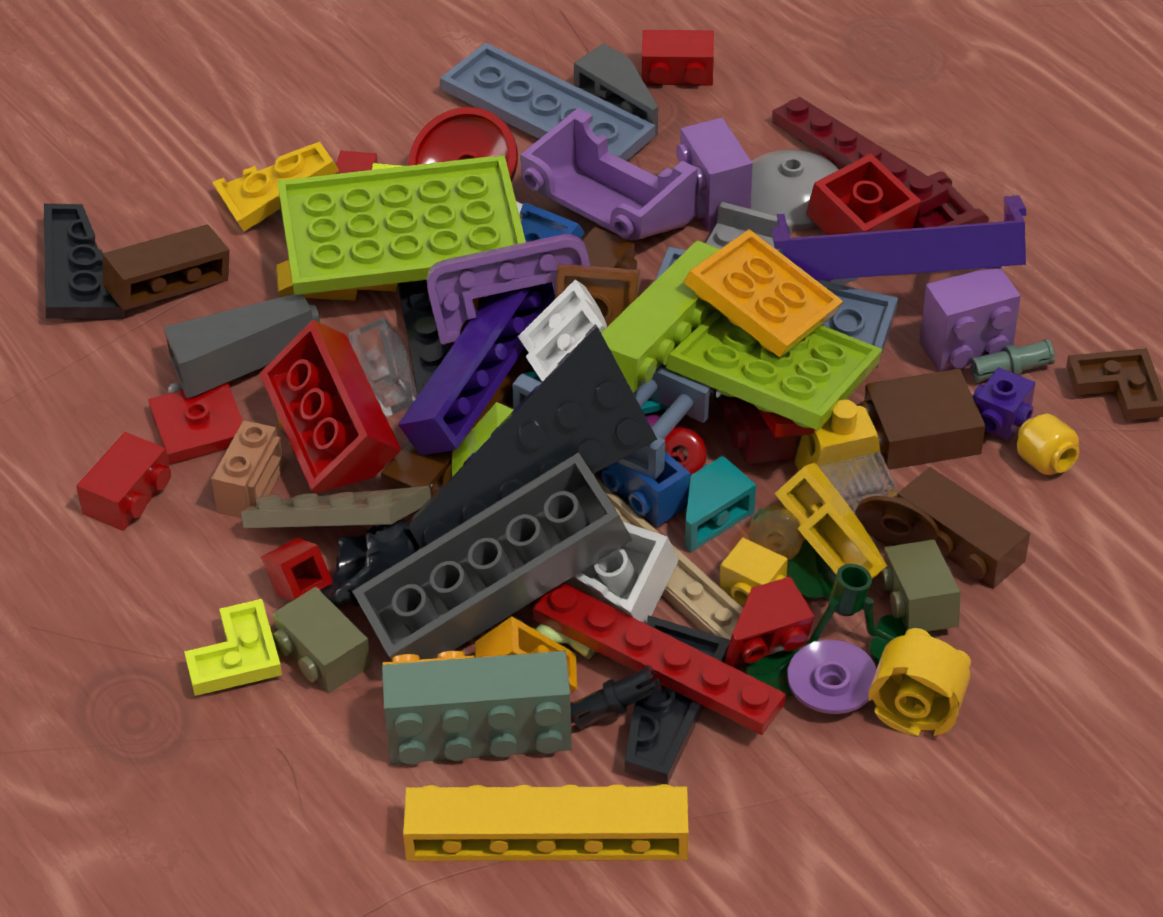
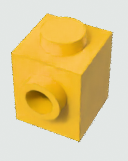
M742 537L720 565V588L739 605L744 607L751 588L787 578L788 558Z

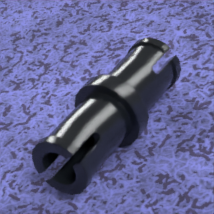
M647 665L643 669L616 682L610 679L603 683L602 689L577 701L570 702L572 717L587 709L590 710L579 715L578 719L574 720L578 728L584 729L587 725L614 712L617 715H621L627 712V706L654 693L661 692L662 687L659 678L641 685V683L653 678L652 676L656 674L652 666Z

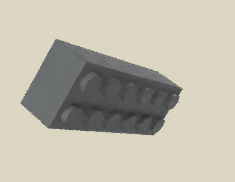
M578 452L353 590V593L391 660L393 657L403 654L418 655L420 660L438 658L439 653L453 651L632 541V538L620 515Z

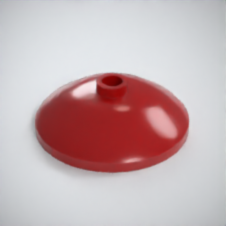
M461 107L436 116L423 127L411 147L408 166L505 155L512 182L518 165V149L512 132L498 116L480 108Z

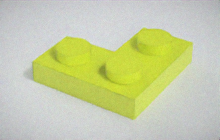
M262 599L219 609L227 642L184 651L195 696L282 675L279 657Z

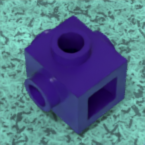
M998 367L985 386L982 384L978 385L972 397L984 421L985 431L1010 441L1017 429L1021 428L1023 423L1032 417L1034 409L1032 402L1036 382Z

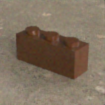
M206 224L103 253V285L122 310H128L228 281L230 250L213 229Z
M932 467L926 469L897 493V497L910 500L916 507L923 510L934 520L939 530L936 544L942 556L947 557L966 570L971 577L979 579L992 589L1026 561L1030 532Z

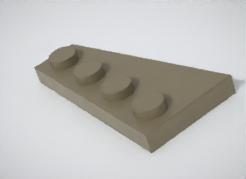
M429 486L356 493L343 492L324 496L308 493L297 495L291 499H282L281 495L278 494L266 495L257 498L256 505L241 511L243 528L393 524L422 508L431 498Z

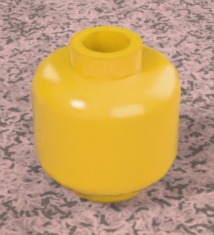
M1048 413L1038 415L1027 420L1021 426L1018 433L1017 452L1024 461L1040 473L1045 475L1063 473L1069 470L1077 461L1079 456V436L1074 429L1056 416Z

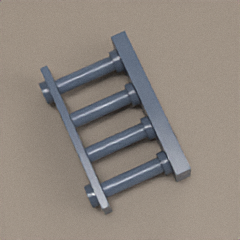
M659 366L655 370L650 382L643 383L633 393L640 407L649 398L669 407L652 427L657 440L617 462L656 480L664 470L665 437L684 415L702 423L708 419L710 389ZM521 374L513 383V409L542 382Z

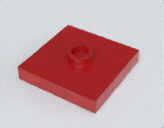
M228 382L190 398H186L184 391L181 390L148 399L161 442L167 451L169 464L228 449L243 422Z

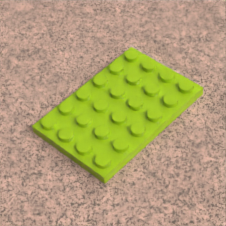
M505 155L277 181L294 295L427 280L429 269L439 261L526 242Z

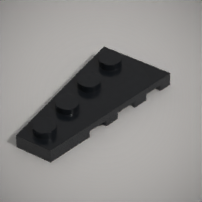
M44 203L46 318L125 319V310H122L103 285V252L101 249H98L95 242V233L83 205Z
M648 615L647 625L725 663L730 644L729 639ZM649 679V680H647V681L641 683V685H644V684H646V683L652 681V679ZM661 684V692L654 693L634 704L625 755V772L668 785L704 706Z

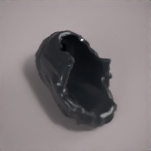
M398 520L393 524L375 525L361 536L338 537V556L335 562L337 570L332 577L333 583L320 591L336 607L347 604L360 606L353 590L420 550L408 527V521Z

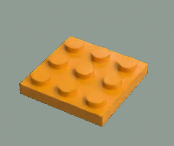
M750 229L691 269L683 282L695 291L700 299L709 302L727 316L731 323L741 327L758 340L763 348L773 352L778 357H782L835 315L844 302Z

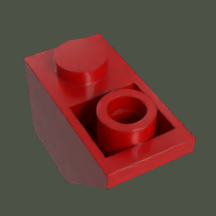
M791 577L751 588L732 633L725 658L727 665L734 666L743 662L754 663L766 655L782 650L793 651L807 643L815 616Z

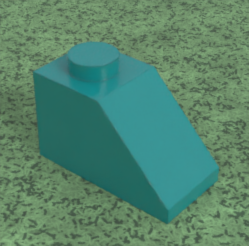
M724 456L708 465H704L702 469L691 475L685 529V548L690 553L755 513L756 484Z

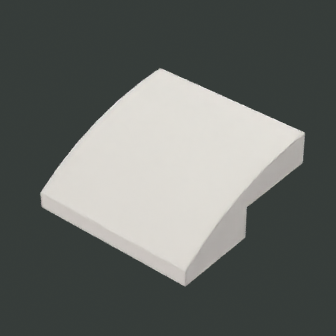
M576 279L518 336L529 352L526 358L542 382L558 366L557 364L580 343L585 334L595 324L600 332L607 328L606 321L587 288Z

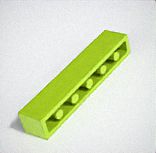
M697 240L601 332L633 393L643 383H649L655 370L661 364H667L669 354L698 328L713 311L717 310L709 302L700 299L695 291L683 282L691 269L716 253L720 248Z

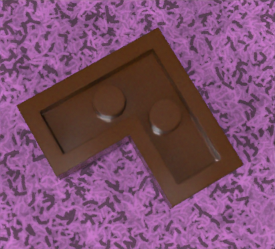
M1147 348L1068 355L1066 368L1076 395L1116 392L1126 421L1163 417V390Z

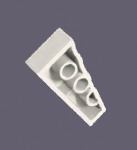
M623 522L632 541L565 582L573 588L647 624L648 615L652 616L679 559L667 536Z

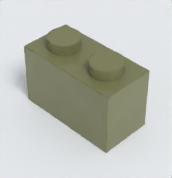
M935 540L884 547V561L887 567L878 574L879 584L883 592H889L893 616L901 618L906 631L912 628H919L927 632L958 627L961 592Z
M314 587L273 612L275 626L273 639L277 648L285 656L290 654L298 662L303 675L312 683L317 681L328 694L371 667L368 638L318 588Z

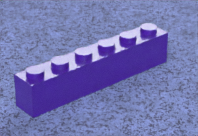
M552 282L488 295L476 312V318L470 320L398 424L420 456L456 450L524 350L525 346L518 336L555 300Z

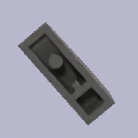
M603 43L574 62V86L654 124L655 137L658 135V105L630 58Z

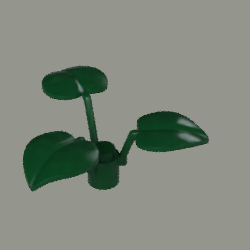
M806 539L799 545L789 562L787 577L792 578L804 599L816 600L824 597L829 602L825 613L806 645L818 641L834 612L842 616H852L864 610L867 632L874 637L869 644V653L872 659L879 664L886 645L893 639L904 636L906 633L901 618L885 615L880 618L876 627L872 613L874 600L867 597L872 583L869 571L857 564H845L835 574ZM799 648L793 651L782 650L769 654L754 663L745 662L746 674L785 693L786 696H794L788 684V667L793 656L799 651Z

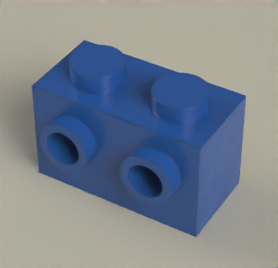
M666 452L664 470L656 480L618 462L602 469V480L607 488L621 495L630 503L638 515L645 516L656 527L687 508L690 472Z

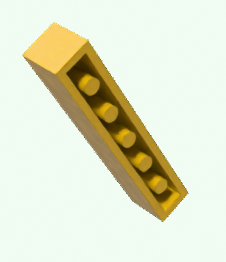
M616 784L608 787H579L576 785H564L562 787H532L529 785H518L515 787H485L481 785L469 787H438L434 785L406 787L403 828L406 861L688 860L687 786L660 784L656 786L626 787Z

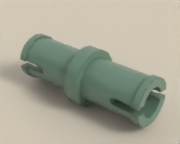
M1049 339L1020 347L1015 345L1004 346L1001 352L981 357H972L970 362L973 364L970 365L971 373L976 383L990 379L998 367L1021 375L1023 370L1054 364V348Z

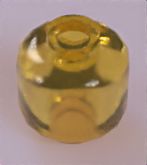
M769 504L759 509L752 517L748 530L749 541L788 558V561L793 559L801 550L804 536L797 529L801 526L799 519L783 504Z

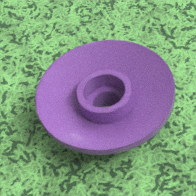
M821 640L806 645L793 656L788 667V684L794 696L805 706L813 710L828 714L847 713L862 707L869 701L868 692L876 672V666L865 651L851 643L839 640Z

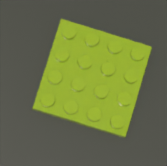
M717 309L669 354L666 369L674 371L691 381H698L713 387L725 396L737 397L752 403L762 411L774 412L789 418L801 427L819 430L832 416V411L838 401L846 400L879 364L883 349L821 325L782 357H778L773 352L763 348L758 340L741 327L731 323L727 316Z

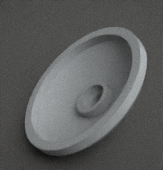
M794 149L772 151L752 160L751 209L774 216L785 214V218L792 221V230L818 227L806 215L813 185L818 180L840 169L822 156Z

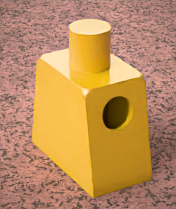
M839 400L832 411V416L819 430L815 429L814 434L802 435L794 462L798 472L804 466L815 462L834 487L883 477L879 438L866 408L856 406L850 400Z

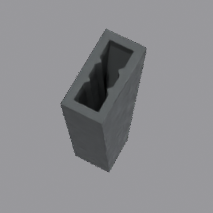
M292 294L163 328L171 363L186 398H190L267 366L312 320L320 323V318L316 306H309L303 294Z

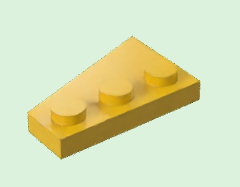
M319 141L279 156L275 161V165L259 171L256 166L243 170V177L229 182L225 178H221L212 183L242 230L246 231L281 208L277 181L332 175L339 172V169Z

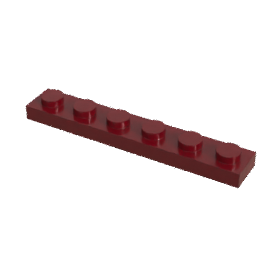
M798 97L790 100L788 103L772 110V123L841 167H845L871 153L921 200L917 215L921 216L948 202L947 187L803 98Z

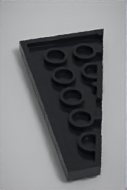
M596 324L585 334L580 343L557 364L558 366L539 386H536L493 431L491 437L477 452H474L463 463L459 471L445 485H442L407 522L420 549L578 452L592 474H595L657 440L653 429Z

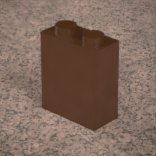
M960 368L866 384L864 401L859 402V406L866 408L879 438L881 458L886 470L982 454L985 424Z

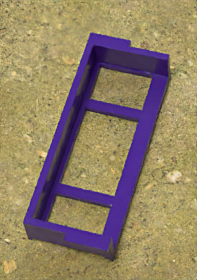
M1019 195L1004 196L1003 222L797 238L789 237L785 214H777L778 228H772V238L775 249H779L781 254L817 281L1026 265L1025 221L1022 217L1026 216V207Z

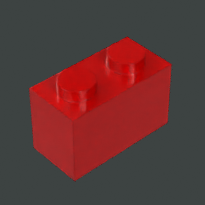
M714 30L642 31V80L645 85L713 86Z
M124 432L76 485L82 514L124 531L135 518L142 515L146 505L157 492L167 486L171 477V469L166 448Z

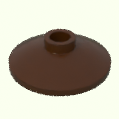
M871 496L861 500L855 510L856 517L867 533L884 544L896 546L927 540H935L936 542L938 539L939 530L934 520L908 499Z

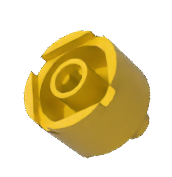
M912 628L907 630L904 636L893 639L883 650L868 692L869 701L873 699L876 705L875 714L889 727L907 735L919 736L921 730H935L933 736L948 732L956 723L970 681L969 668L971 659L965 652L956 650L951 645L931 637L923 629Z

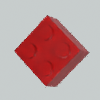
M870 153L815 182L806 215L827 235L913 229L921 200Z

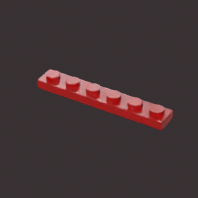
M565 583L547 592L533 608V619L539 623L551 627L557 632L636 672L647 665H651L656 672L652 676V680L659 678L663 686L760 735L764 734L785 705V693Z

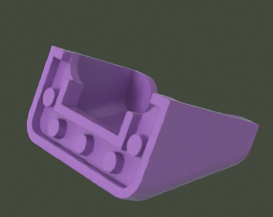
M579 108L574 110L520 155L522 180L529 189L609 229L622 238L638 240L679 229L696 217L698 168L682 160L673 170L666 168L657 177L608 152V137L602 134L597 137L589 126L593 121L592 115Z
M562 234L445 259L435 263L427 274V289L440 343L455 342L460 336V329L467 319L476 318L474 298L552 282L554 294L556 295V276L559 263L590 266L584 242L577 236Z

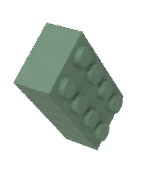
M566 651L382 665L384 712L390 764H417L438 760L461 761L476 757H508L515 754L540 752L551 754L558 751L572 750L570 688Z

